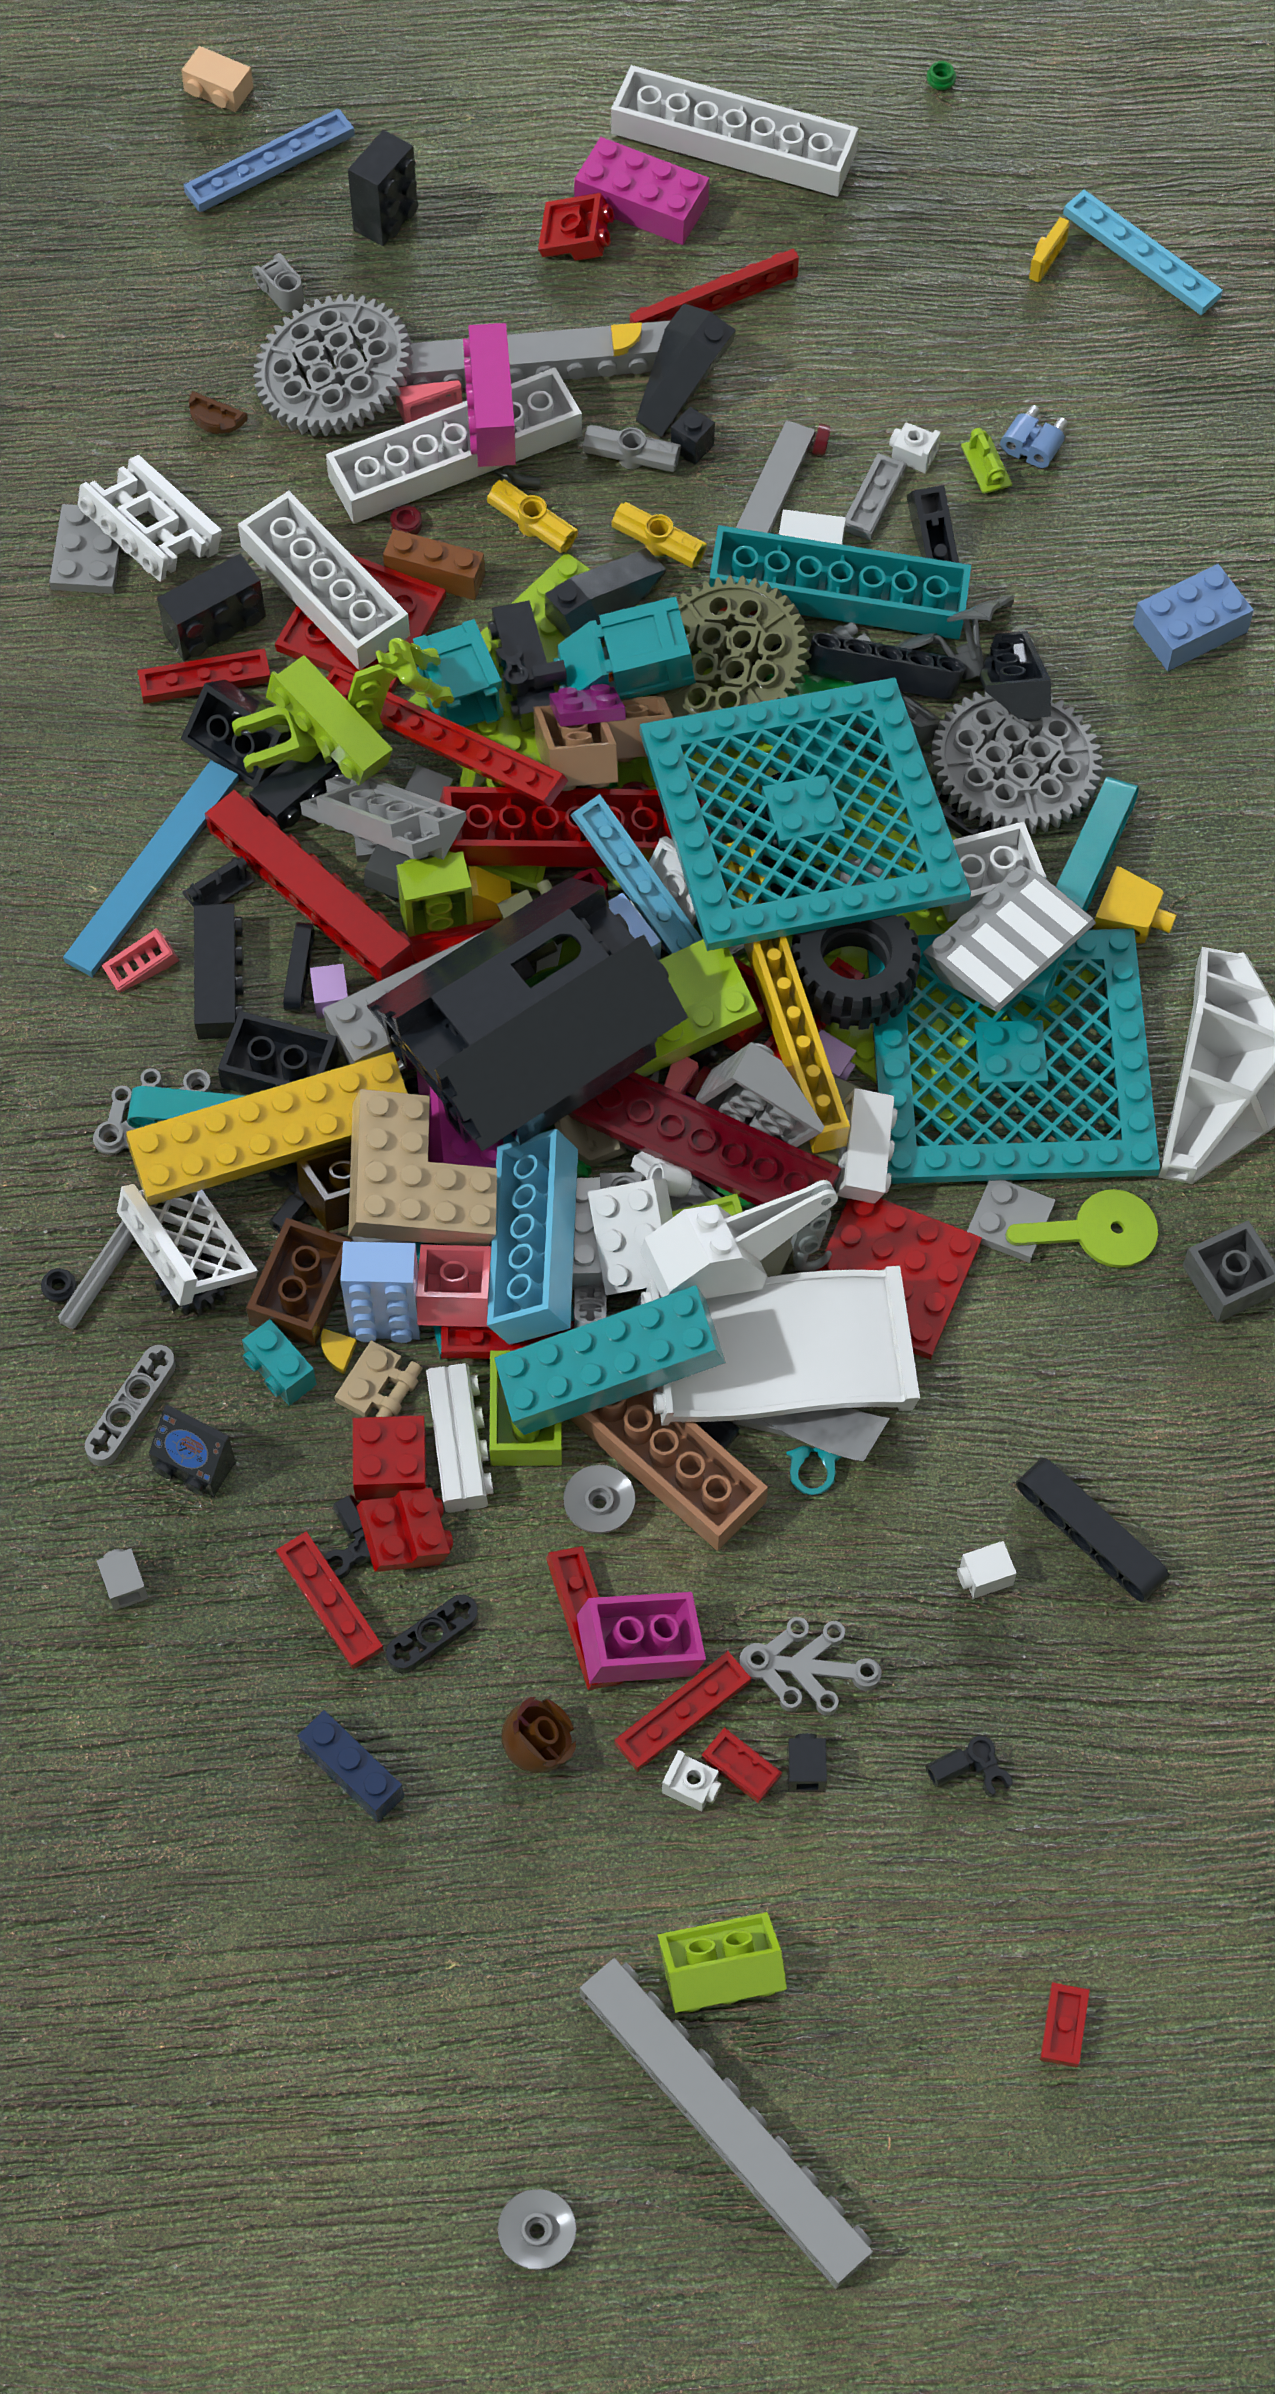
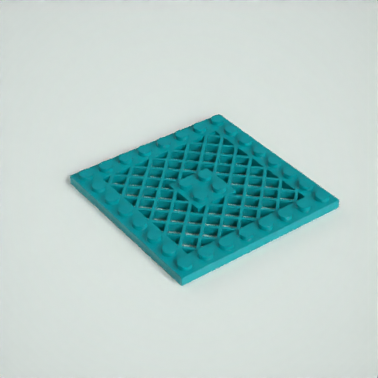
M896 678L640 724L639 733L707 951L970 900L971 891ZM856 723L870 729L866 736L852 730ZM824 729L838 735L833 742L820 736ZM876 734L878 735L880 743L872 740ZM792 735L806 741L801 748L788 742ZM845 739L858 745L854 752L841 746ZM760 741L773 746L769 754L756 748ZM813 745L826 751L822 758L809 752ZM728 747L741 752L737 760L724 754ZM865 749L879 756L874 763L861 756ZM781 751L794 757L790 764L776 758ZM696 752L709 758L705 765L692 760ZM833 755L847 762L842 769L829 762ZM749 757L762 763L758 770L744 764ZM801 761L814 767L810 775L797 768ZM885 761H887L889 770L881 767ZM716 763L730 769L725 776L712 770ZM854 766L867 772L863 779L849 773ZM769 767L782 773L778 781L765 775ZM689 771L697 775L693 782ZM821 772H824L835 778L831 785L827 775L819 776ZM737 773L750 779L746 787L733 781ZM874 776L888 782L884 790L870 783ZM789 778H792V779L795 780V781H789V782H787V781L789 780ZM705 779L718 785L713 793L700 787ZM842 782L856 788L852 795L838 789ZM757 784L762 785L761 795L753 791ZM895 787L899 797L891 794ZM725 790L738 796L734 803L721 797ZM865 793L877 800L873 806H870L859 800L860 796ZM697 798L706 802L702 809ZM746 800L759 806L754 814L741 808ZM836 801L844 805L840 812ZM884 803L897 809L893 817L879 810ZM713 806L726 812L722 820L709 814ZM851 809L865 815L861 823L847 816ZM766 811L770 822L762 818ZM904 814L908 824L900 821ZM734 817L747 823L743 830L729 824ZM872 820L886 826L882 833L868 827ZM706 825L715 829L710 837ZM755 827L768 834L764 841L750 835ZM845 828L854 832L850 839L843 837ZM893 830L907 837L903 844L889 838ZM722 833L735 839L731 847L717 841ZM861 836L875 843L870 850L856 844ZM775 838L779 849L787 847L784 852L771 846ZM817 841H819V843L817 844V846L814 845V844H812V842H817ZM913 841L915 842L918 852L909 848ZM828 842L842 849L838 856L824 850ZM743 844L756 850L751 858L738 852ZM881 847L895 853L891 861L877 854ZM796 848L810 855L805 863L791 856ZM715 853L723 856L719 864L717 862ZM849 853L863 859L859 867L845 861ZM763 855L777 861L772 869L759 863ZM902 858L917 864L912 872L898 865ZM817 859L830 865L826 873L812 867ZM730 861L744 867L739 875L726 869ZM870 864L884 870L880 878L866 872ZM784 865L798 872L793 880L779 873ZM837 870L851 876L847 884L833 878ZM751 872L765 878L760 886L747 880ZM891 874L897 877V878L888 879ZM805 876L819 883L814 890L800 884ZM723 880L732 884L728 891H726ZM858 881L865 883L861 885H856ZM772 882L786 889L781 897L767 890ZM826 887L832 889V890L824 891V892H823V890H824ZM739 889L753 895L748 903L735 897ZM793 893L799 895L798 897L790 898ZM760 899H762L763 901L766 902V903L758 904V902L760 901Z
M1134 929L1088 930L1071 945L1059 972V975L1064 980L1057 987L1053 985L1046 1002H1040L1039 1000L1017 994L992 1019L980 1010L984 1006L978 1001L974 1004L962 996L963 993L940 981L938 976L931 971L933 968L923 952L933 944L937 937L943 934L917 935V946L920 947L921 951L918 974L930 983L922 991L917 987L914 988V999L907 1006H903V1011L893 1018L889 1015L888 1022L880 1026L872 1023L877 1093L894 1096L893 1108L897 1109L896 1124L891 1129L890 1140L894 1141V1152L891 1160L888 1161L887 1173H891V1184L1159 1175L1160 1164ZM867 950L869 978L882 972L885 966L874 953ZM1065 966H1077V967L1071 972V971H1070L1068 968H1066ZM1085 969L1097 977L1090 986L1078 977ZM1070 984L1082 992L1075 1001L1063 993ZM1103 984L1105 986L1106 998L1097 992ZM936 988L948 996L941 1005L929 997ZM1055 999L1067 1008L1060 1016L1047 1008ZM1088 999L1101 1007L1094 1015H1091L1081 1007ZM1021 1001L1034 1009L1026 1018L1014 1009ZM954 1002L966 1011L959 1019H956L946 1011ZM921 1003L932 1011L925 1020L913 1012ZM1106 1013L1109 1028L1099 1021ZM1073 1014L1085 1022L1078 1031L1066 1023ZM1039 1015L1051 1023L1045 1031L1043 1030V1020H1035ZM1006 1016H1008V1017H1009L1011 1020H1013V1021H1001V1020H1003ZM972 1017L979 1021L975 1022L974 1032L965 1026ZM938 1018L950 1026L943 1035L931 1027ZM907 1020L917 1027L909 1036ZM1091 1028L1104 1037L1097 1045H1094L1084 1037ZM1058 1029L1070 1038L1063 1046H1060L1050 1038ZM957 1032L969 1041L961 1050L949 1041ZM923 1033L935 1042L927 1051L915 1042ZM1109 1043L1111 1045L1112 1058L1102 1051ZM1076 1044L1088 1052L1081 1061L1069 1053ZM974 1047L976 1048L977 1063L967 1055ZM1045 1047L1054 1053L1047 1062ZM941 1048L953 1056L945 1065L933 1056ZM909 1050L919 1057L913 1065H910ZM1094 1058L1107 1067L1099 1076L1087 1067ZM1061 1059L1073 1068L1065 1077L1053 1068ZM959 1062L971 1071L963 1080L951 1071ZM925 1063L937 1072L929 1081L917 1072ZM1112 1073L1114 1074L1115 1088L1106 1082ZM1079 1074L1091 1082V1085L1084 1092L1072 1083ZM977 1077L979 1089H986L982 1094L970 1086ZM1048 1077L1057 1083L1050 1093L1043 1088L1047 1087ZM943 1078L955 1086L948 1095L936 1087ZM912 1081H914L917 1085L921 1087V1089L914 1096L912 1091ZM1009 1088H1020V1089H1019L1016 1093H1014V1092L1011 1091ZM1097 1089H1100L1110 1097L1103 1106L1090 1097ZM1063 1090H1066L1076 1098L1069 1107L1056 1098ZM1029 1091H1032L1042 1099L1035 1108H1032L1022 1099ZM995 1092H998L1008 1100L1001 1109H998L988 1101ZM961 1093H964L974 1101L966 1110L954 1102ZM927 1094H930L940 1102L932 1111L920 1103ZM1116 1103L1118 1119L1108 1112ZM1082 1104L1095 1113L1087 1122L1074 1113ZM1048 1105L1060 1114L1053 1123L1040 1114ZM1014 1106L1026 1115L1019 1124L1006 1115ZM980 1107L992 1116L985 1125L972 1116ZM946 1108L958 1117L950 1126L938 1117ZM914 1111L924 1118L916 1127ZM1100 1119L1113 1128L1106 1137L1093 1128ZM1066 1120L1079 1129L1071 1138L1059 1129ZM1032 1121L1045 1130L1037 1139L1024 1130ZM998 1122L1011 1131L1003 1140L990 1131ZM964 1123L977 1132L969 1141L956 1132ZM930 1124L942 1133L934 1142L922 1133ZM1120 1134V1140H1114ZM1084 1135H1087L1093 1141L1080 1140L1083 1138ZM1050 1136H1053V1137H1054L1056 1140H1058L1059 1142H1045V1141H1046ZM1016 1137H1018V1138H1020V1139H1021L1023 1142H1025V1143H1011V1142H1012ZM982 1138H984V1139L987 1140L990 1144H977V1143H978ZM948 1139H950V1140H951L952 1142H954L956 1145H943V1144H944Z

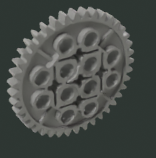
M339 294L335 302L332 301L330 296L326 297L324 304L315 299L314 307L310 308V306L304 304V312L302 313L294 309L292 311L293 319L283 317L285 325L283 327L275 325L274 329L277 334H267L266 337L269 343L260 345L263 353L256 355L259 363L254 364L257 373L253 375L256 381L254 386L266 412L271 414L274 421L279 420L281 426L284 427L288 424L291 431L298 428L303 435L309 429L312 436H316L320 429L324 436H327L332 428H334L336 434H340L342 426H346L348 431H352L354 422L362 427L364 426L363 418L367 417L373 421L375 419L374 411L384 413L385 410L382 405L384 403L390 405L394 403L391 395H401L398 386H406L405 376L411 375L408 366L413 365L411 355H413L412 342L400 317L395 315L393 309L388 310L384 303L378 305L374 298L367 302L366 297L363 295L356 301L354 294H351L347 301H345L342 294ZM356 340H358L361 349L366 356L367 362L364 361L355 343ZM331 359L333 360V362H334V364H335V366H336V368H337L336 370H334L333 367H332V365H331V362H330ZM300 367H302L311 386V389H308V386L299 369Z
M986 691L984 697L974 692L972 701L964 697L962 705L954 704L952 712L947 711L945 713L944 721L940 720L938 730H935L930 763L933 764L932 774L937 775L935 783L936 785H942V795L950 794L949 804L959 802L957 812L969 810V820L976 816L980 817V826L990 821L993 830L997 829L999 824L1004 827L1025 822L1031 834H1035L1036 826L1038 825L1044 832L1048 831L1049 823L1058 828L1060 827L1061 819L1070 822L1072 814L1080 815L1081 808L1088 806L1089 799H1093L1099 784L1102 766H1100L1102 756L1099 755L1101 747L1095 744L1096 734H1089L1091 725H1082L1083 715L1073 717L1074 707L1064 710V700H1060L1055 704L1052 703V694L1051 717H1042L1038 721L1031 722L1017 719Z

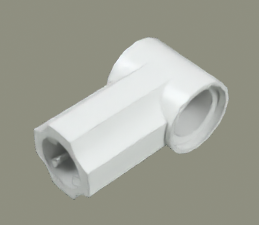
M644 1152L634 1155L631 1167L634 1168L635 1172H641L642 1181L666 1179L669 1196L683 1198L689 1193L692 1184L690 1171Z

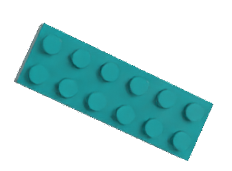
M697 1285L494 1357L512 1423L523 1435L726 1363L706 1298Z

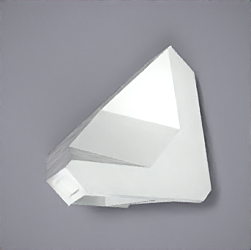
M1202 947L1196 966L1194 1001L1186 1048L1158 1177L1188 1184H1194L1275 1128V1004L1244 952L1237 954Z

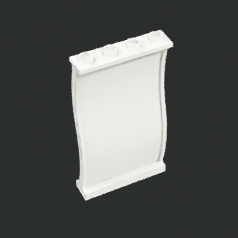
M887 1266L884 1270H828L771 1276L766 1278L761 1290L707 1298L706 1301L726 1363L657 1387V1392L653 1394V1406L655 1414H660L662 1426L669 1425L670 1422L732 1421L839 1408L898 1407L899 1411L913 1410L920 1399L900 1266ZM650 1279L646 1292L641 1293V1305L661 1298L653 1279Z

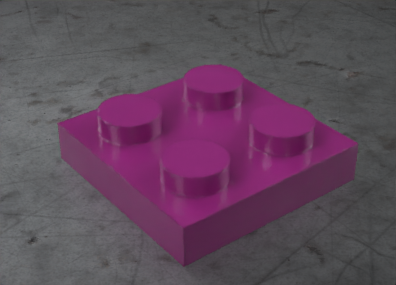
M596 684L588 690L566 687L559 689L558 693H549L550 707L560 727L626 720L625 706L615 688L609 685Z

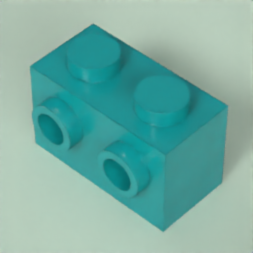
M270 1319L242 1340L245 1351L242 1357L252 1371L256 1372L258 1370L265 1378L264 1382L271 1393L276 1397L280 1395L289 1406L317 1385L314 1368Z

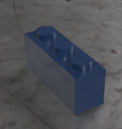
M325 1710L297 1735L300 1748L377 1823L404 1798L402 1784Z

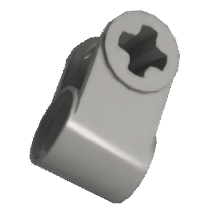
M282 254L274 255L273 260L261 267L256 265L252 268V273L258 286L271 297L281 310L292 312L294 309L298 311L303 307L304 294L301 277L289 265Z

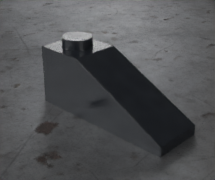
M939 485L913 490L906 496L912 527L921 557L959 563L945 486Z

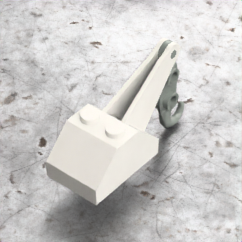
M822 1180L802 1190L733 1216L717 1204L684 1209L646 1236L640 1252L661 1297L697 1285L706 1299L763 1289L767 1274L760 1261L790 1237H792L791 1244L794 1251L793 1264L798 1271L812 1272L818 1270L830 1260L832 1253L826 1251L821 1258L811 1262L807 1261L809 1254L814 1253L821 1246L831 1218L829 1208L837 1202L838 1196L831 1183L827 1180Z

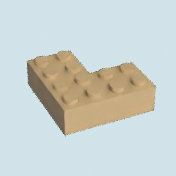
M360 1089L352 1107L348 1236L446 1245L488 1246L496 1235L497 1168L428 1162L430 1096Z

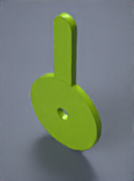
M1110 1189L1090 1196L1081 1206L1076 1220L1012 1224L1008 1227L1005 1237L1010 1244L1015 1246L1079 1242L1084 1251L1095 1261L1113 1268H1127L1141 1263L1150 1255L1157 1242L1158 1224L1154 1213L1141 1198L1127 1191ZM1119 1224L1123 1232L1119 1234L1113 1232L1111 1225Z

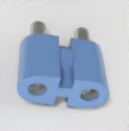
M1031 405L1026 414L1023 413L1016 416L1002 437L1000 446L1004 452L1019 459L1023 454L1027 456V463L1039 468H1045L1050 464L1064 442L1065 436L1063 431L1068 422L1065 418L1061 417L1054 426L1045 423L1041 427L1037 425L1039 419L1036 418L1040 409L1036 405Z

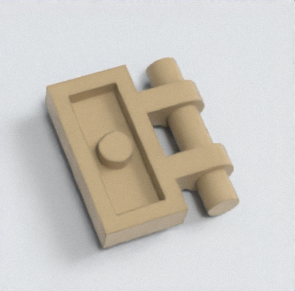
M371 1340L335 1395V1402L362 1417H367L372 1407L379 1410L376 1417L397 1416L402 1409L400 1405L408 1391L412 1392L418 1383L417 1377L423 1368L416 1362L411 1361L405 1371L398 1370L402 1362L401 1356ZM389 1381L395 1384L388 1397L381 1395Z

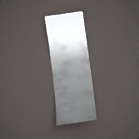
M839 1408L763 1417L760 1419L813 1447L841 1457L864 1462L890 1418L868 1414L852 1408Z

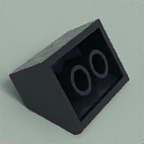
M219 680L204 684L181 736V740L215 763L238 774L239 779L255 788L280 767L282 763L265 769H261L256 765L253 767L252 772H247L243 759L249 754L285 743L292 735L289 726L276 724L254 733L244 729L241 731V736H236L232 727L234 720L268 709V707L227 680Z

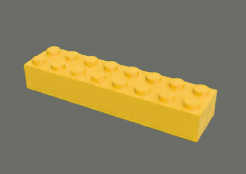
M394 1052L127 1131V1144L147 1204L151 1206L297 1161L299 1158L350 1143L352 1137V1107L360 1089L407 1094Z

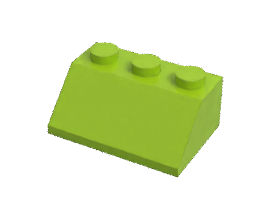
M768 1912L657 1934L675 2013L681 2011L693 2012L702 2007L720 2003L732 2004L740 1999L754 1996H770L776 1992L787 1990L782 1952Z

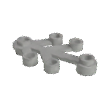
M149 1068L142 1072L140 1077L142 1086H162V1078L158 1070ZM201 1069L191 1070L184 1076V1086L180 1088L182 1090L211 1092L210 1076ZM149 1077L157 1078L154 1083L145 1082ZM198 1084L204 1086V1088H202L201 1090L192 1089L195 1085ZM121 1085L113 1089L111 1094L113 1103L108 1121L100 1124L93 1134L94 1145L103 1154L113 1155L119 1153L124 1148L129 1149L126 1132L135 1128L129 1126L127 1120L122 1123L124 1111L129 1107L131 1090L127 1086ZM120 1094L128 1095L123 1101L116 1099ZM110 1136L117 1138L114 1142H105Z
M801 1617L792 1618L787 1624V1629L767 1645L753 1643L746 1646L740 1654L739 1664L751 1679H763L779 1698L781 1707L789 1712L795 1711L800 1707L802 1694L799 1689L791 1686L788 1687L776 1671L791 1673L816 1702L818 1712L826 1716L836 1712L839 1700L834 1692L826 1691L813 1675L852 1679L858 1689L870 1691L878 1686L882 1674L879 1664L869 1658L861 1659L856 1664L814 1660L829 1647L837 1646L844 1640L845 1628L837 1621L828 1622L824 1626L823 1633L793 1657L778 1655L794 1641L800 1642L807 1637L809 1625ZM801 1625L804 1628V1632L794 1634L791 1631V1627ZM830 1629H837L841 1635L838 1638H831L827 1632ZM755 1655H760L765 1661L761 1665H755L752 1663L751 1658ZM864 1667H869L873 1670L874 1674L870 1677H865L861 1674L860 1670ZM787 1694H793L797 1697V1702L788 1704L785 1702L784 1697ZM824 1698H829L834 1702V1705L831 1708H825L821 1705L820 1701Z

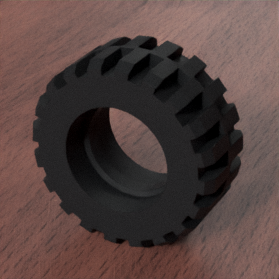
M896 915L793 935L791 953L812 1015L818 1014L821 1016L820 1022L831 1025L832 1022L839 1024V1029L849 1030V1026H858V1030L869 1029L871 1023H875L876 1026L887 1023L889 1015L892 1018L896 1017L903 1011V1006L910 1002L916 987L921 951L920 947L917 946L918 937L913 929L909 930L910 922L903 915L899 917ZM841 947H860L874 953L882 961L885 969L868 979H848L833 972L826 965L823 958L831 951Z

